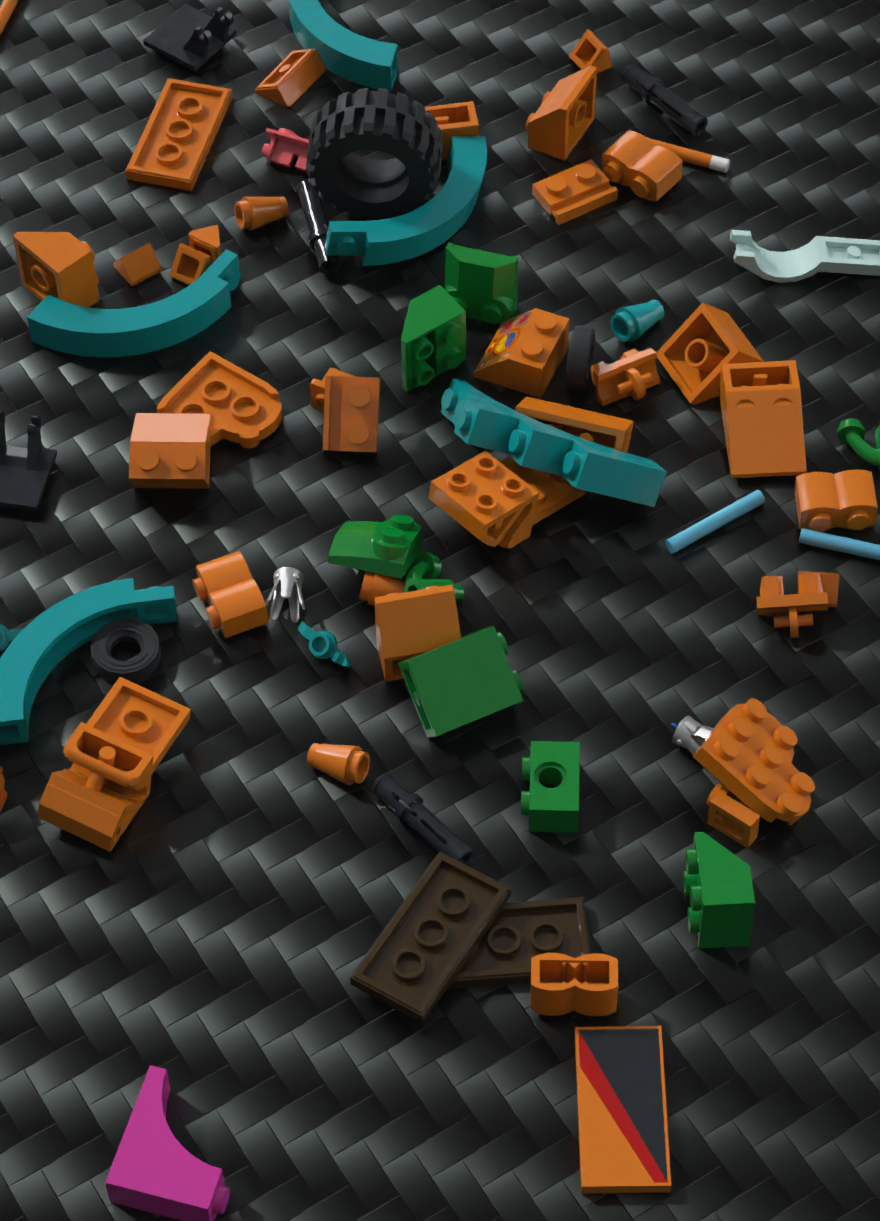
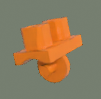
M634 348L624 352L619 361L611 364L602 361L592 365L590 370L592 382L596 388L598 403L605 406L630 395L635 400L644 398L647 388L660 383V377L656 369V352L652 348L641 352Z
M819 573L798 575L799 594L784 595L783 576L762 577L760 597H756L757 614L789 613V616H775L774 628L790 627L791 638H799L798 627L813 626V614L797 615V613L828 611V592H823Z

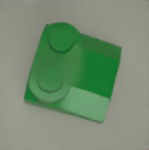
M448 242L446 247L445 290L466 311V318L485 321L491 324H500L514 317L518 307L517 256L501 255L462 247Z
M393 515L391 519L384 522L347 521L335 534L327 563L402 579L421 552L423 541L420 531L421 527L414 522L412 517L407 515Z

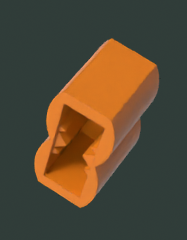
M627 131L602 153V172L611 182L629 186L638 197L650 201H658L682 178V159L671 150L654 145L642 134Z
M846 470L836 474L810 472L796 476L795 500L800 529L805 528L818 532H824L835 527L862 530L876 524L878 506L872 472L866 470Z
M240 551L196 566L198 578L192 580L199 601L206 600L209 607H206V613L213 630L220 628L223 636L228 638L269 623L267 607L263 596L252 578L247 563Z
M544 953L531 958V1010L533 1012L548 1016L563 1015L572 1011L587 1016H605L616 1012L618 959L615 957L595 953L582 955L574 959L565 954Z

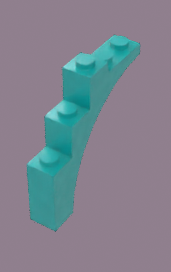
M452 378L450 387L445 390L441 401V413L455 425L454 433L465 443L506 453L523 467L560 475L577 489L652 507L655 506L667 471L653 460L609 448L539 422L495 401L466 381Z

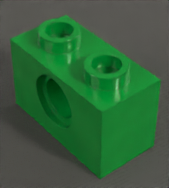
M531 741V756L522 757V781H530V791H521V816H529V832L578 833L580 742ZM552 785L555 786V788H547L544 786Z

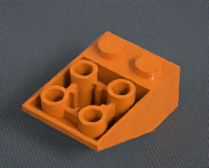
M796 360L721 364L719 399L731 479L791 476L806 473L801 390Z

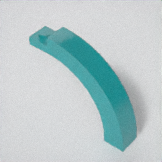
M288 0L290 22L298 41L304 49H316L326 69L356 84L373 89L380 88L388 89L389 92L392 91L398 72L397 44L369 39L344 28L326 13L318 0Z
M452 136L446 158L448 180L435 197L416 210L383 220L329 221L325 241L326 255H361L363 266L385 265L415 258L446 242L465 224L477 202L487 163L486 137Z
M226 249L196 281L185 289L163 300L138 307L123 309L89 308L71 304L48 295L27 316L31 341L62 353L100 358L140 355L173 346L205 330L232 307L230 291H233L238 286L241 278L238 255Z
M133 578L108 582L78 592L56 603L29 623L11 642L0 658V745L29 742L31 708L42 683L67 655L81 645L93 640L95 633L103 625L123 618L141 620L148 625L178 621L174 586H153L147 589L135 590Z

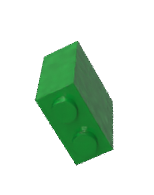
M494 626L484 628L398 663L427 738L437 737L523 701L520 693L523 691L521 678L515 669L511 670L506 655L509 653L507 642L501 632H496Z

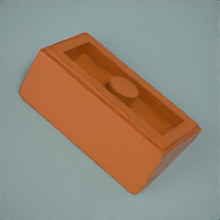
M316 49L292 51L256 87L255 91L258 95L277 104L291 107L325 72L326 67Z

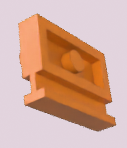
M592 159L532 184L533 196L549 215H553L556 218L558 225L618 199V189L610 185V180Z
M325 376L323 450L378 452L380 378Z

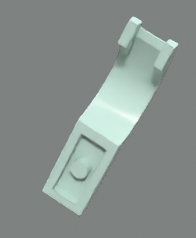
M732 230L730 234V241L735 243L736 247L733 256L734 262L765 280L779 283L796 282L811 277L817 272L880 276V240L815 236L808 244L798 249L776 252L759 247L752 239L751 231Z

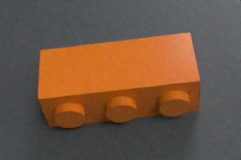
M527 396L516 406L515 411L588 441L628 453L634 423L632 420Z

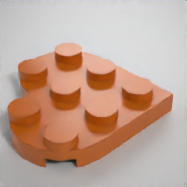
M211 351L163 397L157 406V413L211 414L210 446H213L221 439H226L239 443L245 448L256 447L260 440L265 439L276 431L283 419L282 404L276 389L262 379Z
M751 698L745 704H737L720 719L693 755V758L752 811L768 822L772 823L778 818L787 821L788 825H792L809 810L811 804L810 794L814 791L815 785L807 774L799 772L792 764L794 756L793 747L798 742L794 731L787 726L781 725L757 699Z

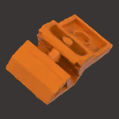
M485 450L431 481L428 499L481 542L496 547L498 544L502 548L511 549L530 537L533 525L583 496L585 490L575 488L560 475L523 467L510 456L499 462Z
M119 677L86 724L81 722L67 741L63 753L65 757H68L69 761L73 762V765L70 769L64 768L61 771L52 772L39 802L38 818L111 852L149 796L151 776L189 721L191 709Z

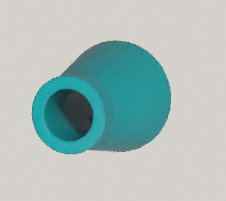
M653 299L646 303L619 308L615 315L612 316L610 322L614 335L623 342L636 341L651 326L664 317L663 306L659 301Z

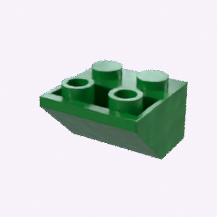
M441 285L410 300L401 337L403 389L406 392L427 384L436 376L449 369H454L466 361V311Z
M694 832L693 849H686L687 871L683 873L685 896H690L691 907H688L689 933H697L698 949L749 946L755 907L750 865L704 832Z

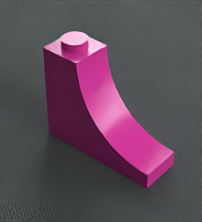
M150 1065L105 1182L109 1200L112 1203L181 1221H214L217 1213H224L230 1194V1189L225 1187L223 1171L199 1160L177 1141L166 1121L167 1100L171 1090L167 1069Z

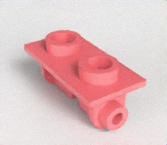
M266 128V133L271 142L270 144H264L262 157H265L267 162L289 168L294 156L298 157L295 165L296 170L306 172L309 139L298 137L296 133L285 128H279L278 131Z

